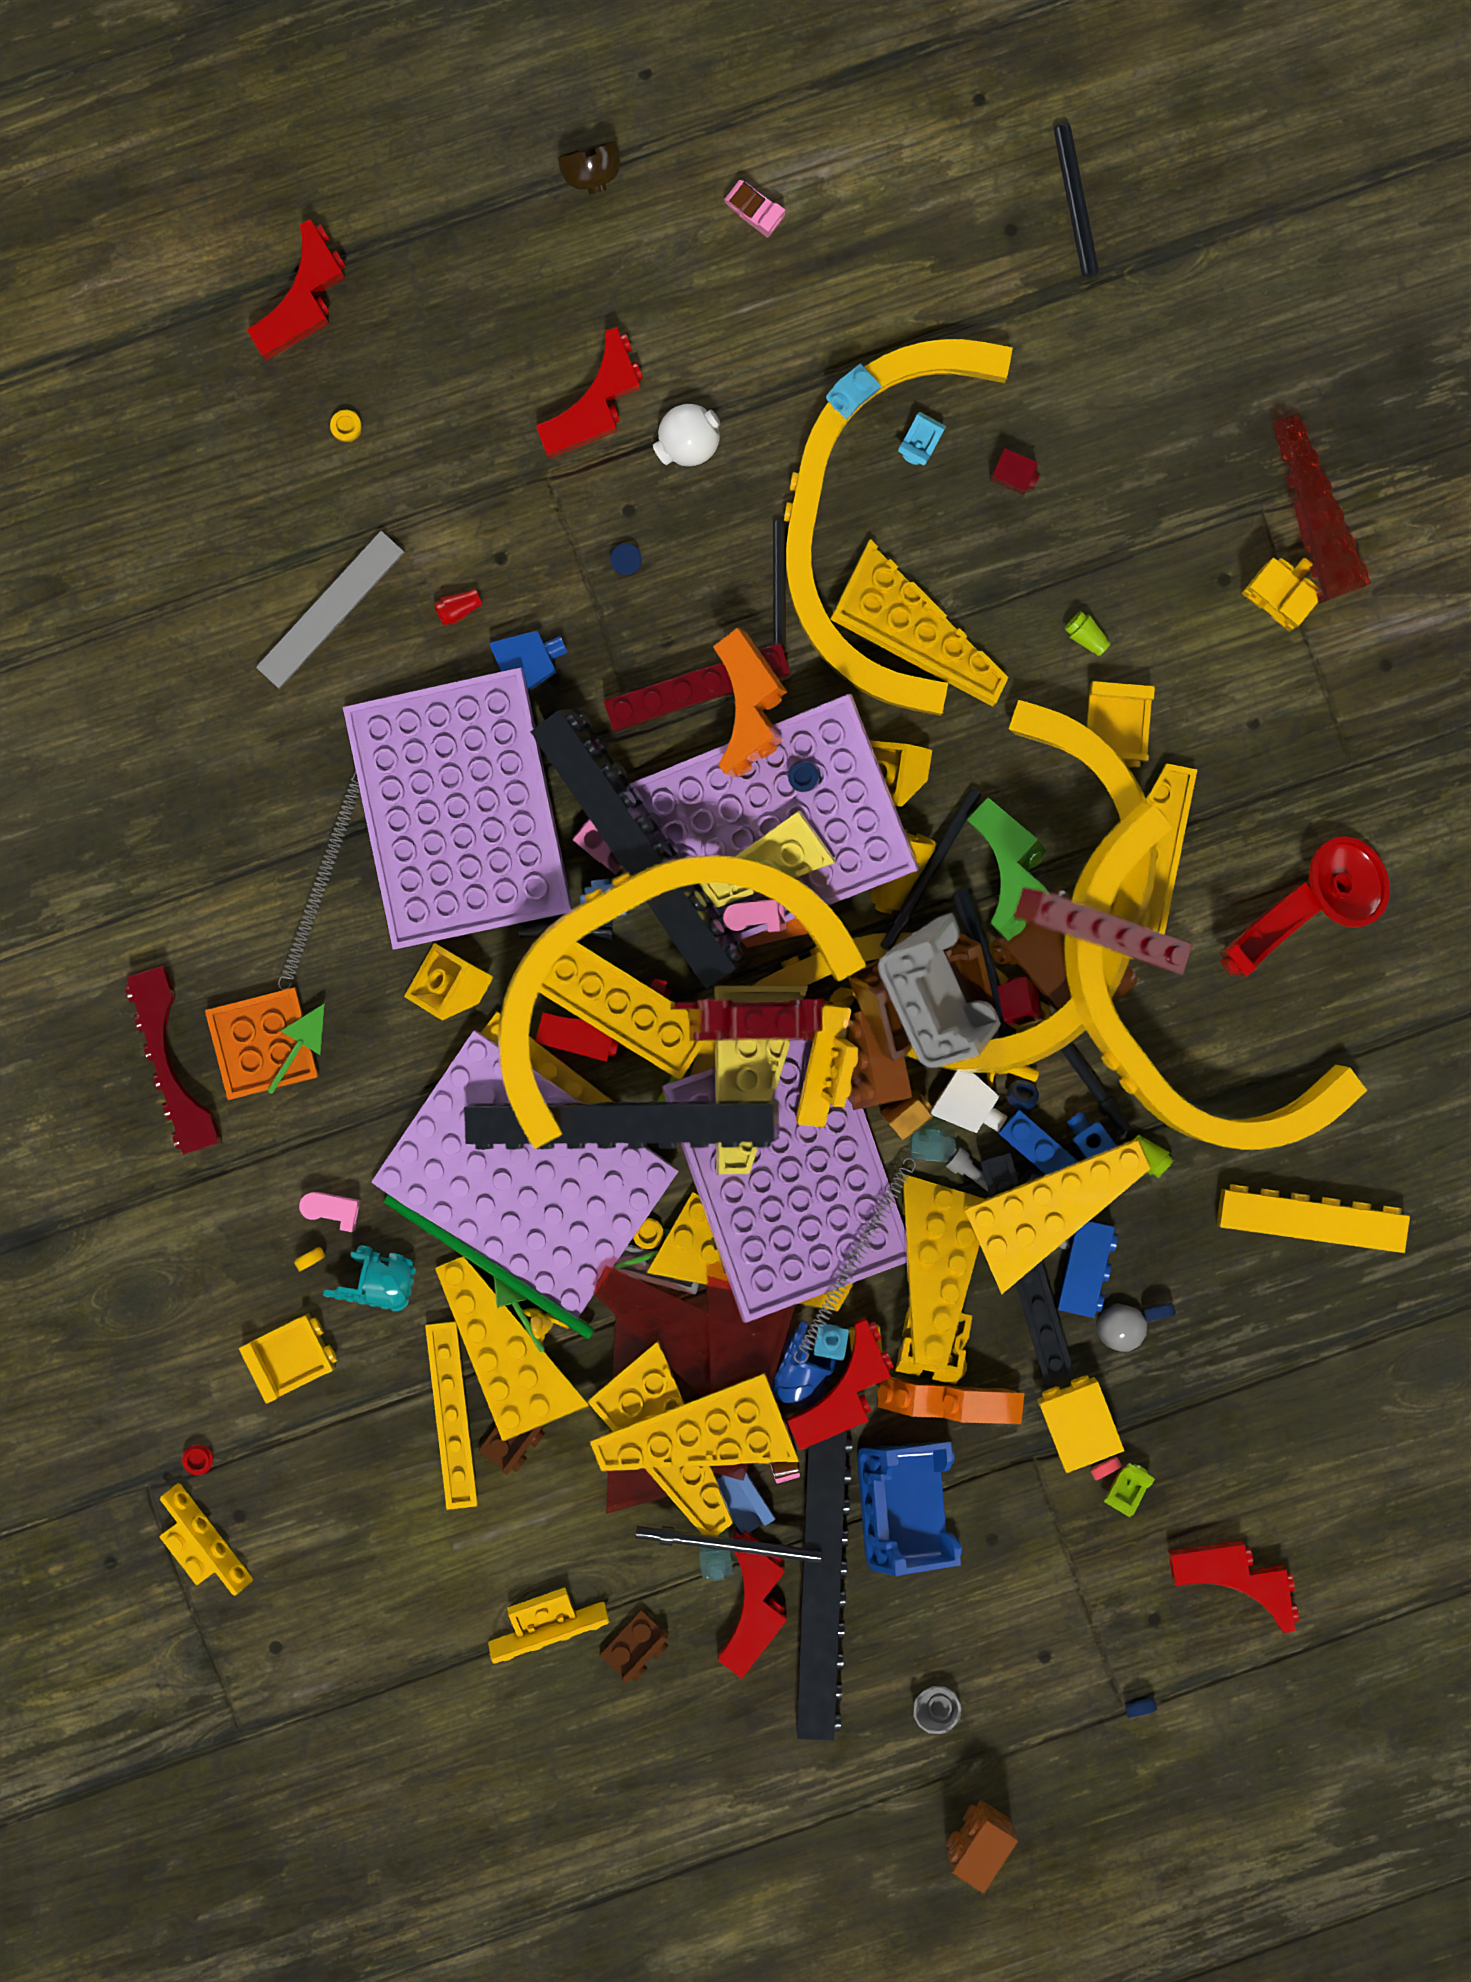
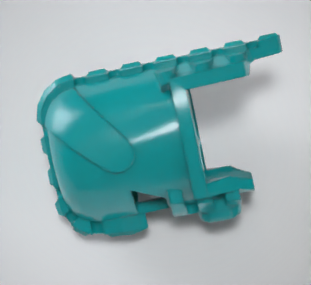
M360 1245L356 1252L351 1251V1257L357 1262L363 1263L358 1290L337 1287L335 1291L324 1290L323 1293L324 1297H334L335 1299H344L348 1302H358V1304H368L372 1307L377 1306L382 1309L400 1311L409 1303L408 1297L412 1292L411 1285L414 1282L413 1274L416 1273V1269L413 1267L412 1260L404 1258L403 1255L390 1253L389 1258L380 1257V1253L372 1252L371 1247ZM380 1261L389 1262L388 1267Z

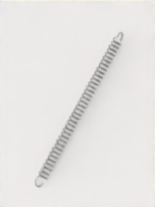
M355 774L353 778H351V781L355 782L358 785L349 784V786L354 788L355 790H347L354 796L345 795L346 798L352 801H343L345 804L351 807L341 806L342 809L348 812L340 811L339 813L347 818L337 817V819L344 823L336 822L335 824L343 829L333 828L336 832L340 834L332 833L331 835L339 840L329 839L336 845L328 844L327 846L335 851L325 850L332 856L324 855V858L330 860L331 862L321 861L323 864L329 867L320 866V869L328 873L317 872L319 875L325 877H316L318 881L324 884L314 883L315 886L321 889L312 888L314 892L320 895L310 894V896L317 900L308 899V901L316 906L306 905V907L313 911L304 910V912L312 917L302 916V918L308 920L309 922L300 921V923L307 926L308 928L298 927V929L306 933L296 932L297 935L303 937L304 939L294 938L296 941L302 944L292 943V945L301 950L290 949L292 952L298 955L288 954V956L297 961L286 960L288 963L294 966L284 965V967L293 972L282 971L286 975L290 976L280 977L278 985L279 988L282 990L286 989H283L280 986L281 978L294 979V977L288 973H296L291 968H298V966L292 962L299 963L300 961L295 957H302V955L297 953L296 951H304L302 948L296 945L306 946L305 943L299 940L307 941L308 939L302 935H310L307 931L303 929L311 930L312 928L306 924H314L311 920L307 918L315 919L316 917L310 913H318L315 909L311 907L319 908V905H317L314 902H322L315 896L323 897V894L319 893L318 891H326L319 885L327 886V883L319 879L329 880L328 877L322 874L331 875V873L323 868L333 869L332 866L326 863L335 864L333 860L327 857L337 858V856L330 852L339 853L337 849L331 846L341 847V845L334 841L343 842L342 839L335 835L345 836L343 833L338 831H347V829L342 827L341 825L349 824L343 821L342 819L351 820L350 817L344 815L343 813H353L345 808L355 809L354 806L346 802L357 803L355 800L349 797L359 798L356 794L350 792L353 791L360 793L359 789L353 787H359V783L353 780Z
M906 1158V1159L903 1161V1164H904V1162H905L906 1160H909V1159L912 1160V1161L914 1162V1168H913V1170L910 1171V1170L905 1169V1168H899V1171H900L901 1173H896V1175H897V1174H901V1175L906 1176L907 1178H910L909 1176H907L906 1174H904L900 1169H904V1170H906V1171H909V1172L913 1173V1171H914V1169H915V1167H916L915 1161H914L912 1158ZM897 1175L898 1178H893V1180H894L895 1183H890V1185H891V1187H892V1188H888V1191H889L890 1193H885V1196H886L887 1198H882V1201H883L884 1203H879V1206H880L881 1208H876V1210H877L878 1213H873V1215H874L875 1218H871V1222H872V1223H868L869 1228H865V1231H866L867 1233H862V1236H863L864 1238H860V1239L865 1240V1241H868V1242H870V1243H873V1242H871L870 1240H868L863 1234L875 1238V1237H874L873 1235H871L866 1229L878 1233V1232H877L876 1230H874L869 1224L881 1228V1227L878 1226L875 1222H873L872 1219L884 1223V1222L881 1221L879 1218H877V1217L875 1216V1214L887 1218L886 1216H884L883 1214H881V1213L878 1211V1209L883 1210V1211H886L887 1213H890L889 1211H887L886 1209H884L880 1204H883V1205H886V1206H888V1207H890V1208H893L892 1206H890L889 1204H887L883 1199H886V1200H889V1201L895 1203V1201L891 1200L886 1194H889V1195H892V1196L898 1198V1196L894 1195V1194L889 1190V1189H892V1190H895V1191L901 1193L899 1190H897L895 1187L892 1186V1184H895V1185H898V1186L904 1188V1187L901 1186L899 1183H897V1182L895 1181V1179H898V1180H901V1181L907 1183L906 1181H904L903 1179H901L898 1175ZM859 1239V1241H860L861 1243H857V1244H856L858 1248H854V1249H853L855 1253H851V1257H852V1258H849V1259H848V1262H849L850 1264L846 1263L845 1266H846V1265H850V1266H853V1267H855V1268L858 1269V1267L855 1266L854 1264H852L849 1260H853V1261H856V1262H858V1263L861 1264V1262L858 1261L857 1259H855L852 1255H856V1256H859V1257H861V1258L864 1259V1257L861 1256L860 1254H858L855 1250H859V1251H862V1252H864V1253H867V1252H865L863 1249H861L858 1245H862V1246H865V1247H867V1248H870V1247H868L867 1245H865V1244ZM846 1266L847 1269H845V1268L842 1269V1271H843L844 1274H839V1276H840L841 1279H836V1281H837L838 1284H833V1286H834L836 1289H830L833 1294H828V1297H829L830 1299H825V1302H826L827 1304H822V1307H823L825 1310L819 1309V1312L822 1314V1315H820V1314H817V1315H816V1317H817L819 1320H817V1319H814V1320H813V1322H814L816 1325H813V1324L810 1325V1327H811L813 1330H807L810 1335H805V1338H806L807 1340H802V1343H803L804 1345H799V1348H800L804 1353H806L808 1356L806 1357V1359H805L804 1361L800 1362V1361L796 1360V1357H795V1355H796V1353H797V1351H796V1352L794 1353V1359H795L796 1362H798V1363H804V1362L808 1359V1357H809V1353H807L806 1351H804L800 1346L812 1350V1348H810L809 1346H807L803 1341L815 1345V1343H813L812 1341H810L806 1336H809V1337H811V1338H814V1339L818 1340V1338H816L815 1336H813L809 1331H812V1332H815V1333L821 1335V1333H819L818 1331H816L812 1326H815V1327H818V1328L824 1330V1328H822L821 1326H819L815 1321L821 1322V1323H823V1324H825V1325L827 1324V1323H825L824 1321H822L818 1316H822V1317H824V1318H826V1319L829 1320V1318H828L827 1316H825L821 1311H825V1312H827V1313L832 1314V1313H831L830 1311H828L823 1305L835 1309V1308H834L833 1306H831L826 1300L838 1304V1303H837L836 1301H834L829 1295L841 1299V1298H840L839 1296H837L832 1290L844 1294V1293H843L842 1291H840L835 1285H838V1286H840V1287H843V1288L847 1289V1288H846L845 1286H843L838 1280H841V1281H844V1282L850 1284V1283H849L848 1281H846L841 1275H844V1276H847V1277L853 1279L851 1276H849L847 1273H845L844 1270H847V1271H850V1272L856 1274L854 1271H852V1270H851L850 1268H848L847 1266Z

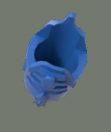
M803 1321L800 1322L799 1328L793 1331L791 1337L787 1338L785 1346L781 1347L784 1360L781 1361L779 1370L773 1377L770 1387L775 1399L801 1408H807L821 1400L826 1388L823 1383L830 1381L833 1372L840 1366V1360L816 1356L808 1348L800 1346L809 1353V1357L804 1363L795 1361L794 1353L796 1351V1360L800 1362L804 1361L808 1356L799 1348V1345H804L802 1340H807L805 1333L808 1324ZM803 1341L807 1346L810 1347V1343Z

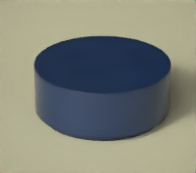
M621 544L611 553V565L618 574L629 576L639 570L642 559L639 550L635 546Z
M811 761L796 762L789 769L788 781L796 791L809 792L814 790L820 783V770Z
M1017 1080L1010 1085L1006 1097L1014 1108L1028 1111L1036 1105L1039 1099V1091L1032 1083L1025 1080Z
M1172 1303L1148 1307L1143 1311L1146 1321L1176 1315L1174 1304Z
M1153 1698L1141 1699L1128 1703L1125 1706L1128 1718L1158 1710Z

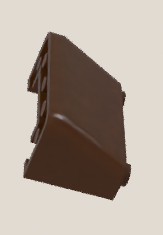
M1055 889L1050 893L1072 901V898L1061 889ZM1026 922L1022 932L1013 936L1010 941L1000 934L988 945L992 950L994 958L1000 964L1013 966L1017 963L1056 1009L1053 1015L1072 998L1066 973L1065 934ZM1127 965L1122 980L1111 998L1112 1004L1137 983L1136 975L1129 965Z
M959 933V938L955 944L943 950L966 1003L981 1000L989 1003L995 1009L981 943ZM880 958L851 974L849 979L853 993L882 1054L893 1061L904 1058L912 1049V1044L878 968L879 962L882 959Z

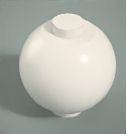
M695 404L676 406L663 417L658 429L659 441L653 444V448L665 465L672 461L682 466L702 464L710 459L718 447L720 440L718 426L721 423L711 409L707 411L705 408Z

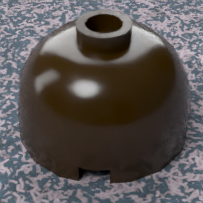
M616 141L591 146L587 149L573 151L557 157L559 168L565 181L575 189H588L589 195L607 190L606 184L615 179L621 164Z

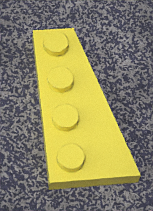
M800 810L735 856L775 868L792 878L802 876L836 862ZM699 883L716 908L757 892L733 884Z

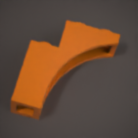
M736 628L713 646L728 671L735 695L736 714L733 734L723 757L718 763L723 773L733 778L735 776L741 777L753 768L751 764L759 758L764 759L772 755L777 750V745L783 741L763 710H769L777 706L782 700L781 696L787 693L749 635L745 631Z
M891 1377L880 1382L877 1391V1407L912 1417H941L965 1423L1021 1424L1025 1393L1009 1389L944 1385Z

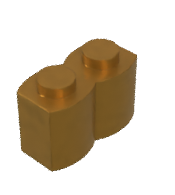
M916 1090L912 1093V1098L890 1103L880 1114L905 1142L933 1118L929 1113L933 1110V1107Z

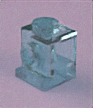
M919 1129L911 1138L910 1158L912 1160L949 1162V1156H955L956 1137L943 1136L944 1130L925 1129L924 1135L920 1134Z
M699 1547L702 1578H709L710 1581L727 1579L728 1575L734 1574L731 1551Z

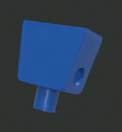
M538 631L489 643L501 672L523 668L528 692L557 673L551 660L568 653L561 636L543 643Z
M1083 1112L1076 1114L1067 1121L1077 1135L1073 1138V1143L1084 1159L1117 1147L1098 1121L1092 1125ZM1091 1138H1096L1100 1145L1097 1148H1091L1087 1141Z

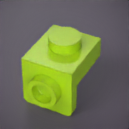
M1128 1463L1119 1470L1104 1502L1126 1516L1131 1517L1134 1515L1146 1489L1153 1484L1155 1479L1148 1475V1471L1145 1468Z

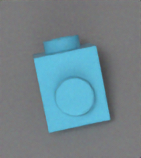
M860 363L835 384L826 396V399L845 419H848L860 405L880 389L881 385Z
M919 412L898 452L902 453L903 458L912 464L918 465L920 463L925 465L946 426Z
M819 1324L824 1330L817 1328L821 1335L817 1333L815 1335L818 1340H814V1355L843 1360L849 1330L842 1329L836 1325Z

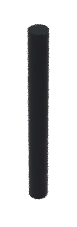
M773 521L774 645L780 643L781 645H786L785 521Z

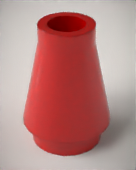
M475 589L440 597V601L434 603L435 611L443 626L448 624L455 625L473 610L482 606L481 599Z

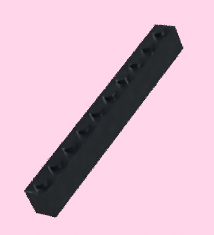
M778 1101L545 1103L562 1135L536 1149H553L555 1144H567V1149L585 1148V1144L597 1143V1148L599 1149L616 1148V1143H628V1148L632 1149L646 1148L647 1143H659V1148H677L678 1143H690V1148H707L709 1143H721L722 1148L740 1147V1142H752V1147L754 1148L771 1147V1142L779 1139ZM471 1103L464 1107L465 1144H475V1149L478 1150L493 1149L494 1144H505L506 1149H523L524 1144H531L510 1103Z
M847 1431L808 1447L804 1548L822 1550L821 1563L803 1561L797 1739L834 1741L835 1732L841 1731V1713H835L836 1701H842V1682H837V1670H843L844 1651H838V1639H844L845 1620H839V1610L846 1607V1589H840L841 1577H847V1558H842V1546H848L849 1528L843 1527V1515H849L850 1497L844 1496V1484H850L851 1466H845L846 1453H852V1435H846Z

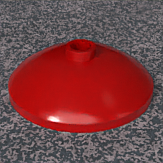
M1346 836L1333 838L1323 843L1316 850L1310 863L1309 881L1312 894L1320 909L1331 920L1345 927L1359 928L1375 922L1384 913L1390 895L1388 874L1377 853L1363 841Z

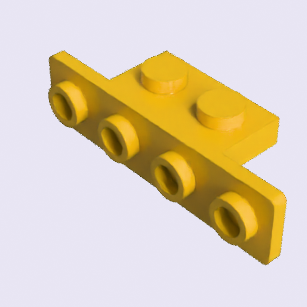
M824 1004L823 1031L815 1032L796 1115L795 1121L799 1125L824 1127L830 1104L835 1107H845L846 1099L851 1093V1077L853 1068L856 1067L858 1062V1047L845 1039L851 1015V1009L848 1007Z
M177 1483L160 1497L161 1502L177 1523L159 1537L196 1586L216 1572L232 1595L235 1596L253 1581L246 1568L180 1483Z
M562 1588L508 1607V1616L515 1632L488 1642L490 1658L493 1664L508 1661L515 1656L539 1650L558 1641L568 1640L586 1631L597 1630L609 1623L605 1602L602 1601L575 1611L566 1588Z

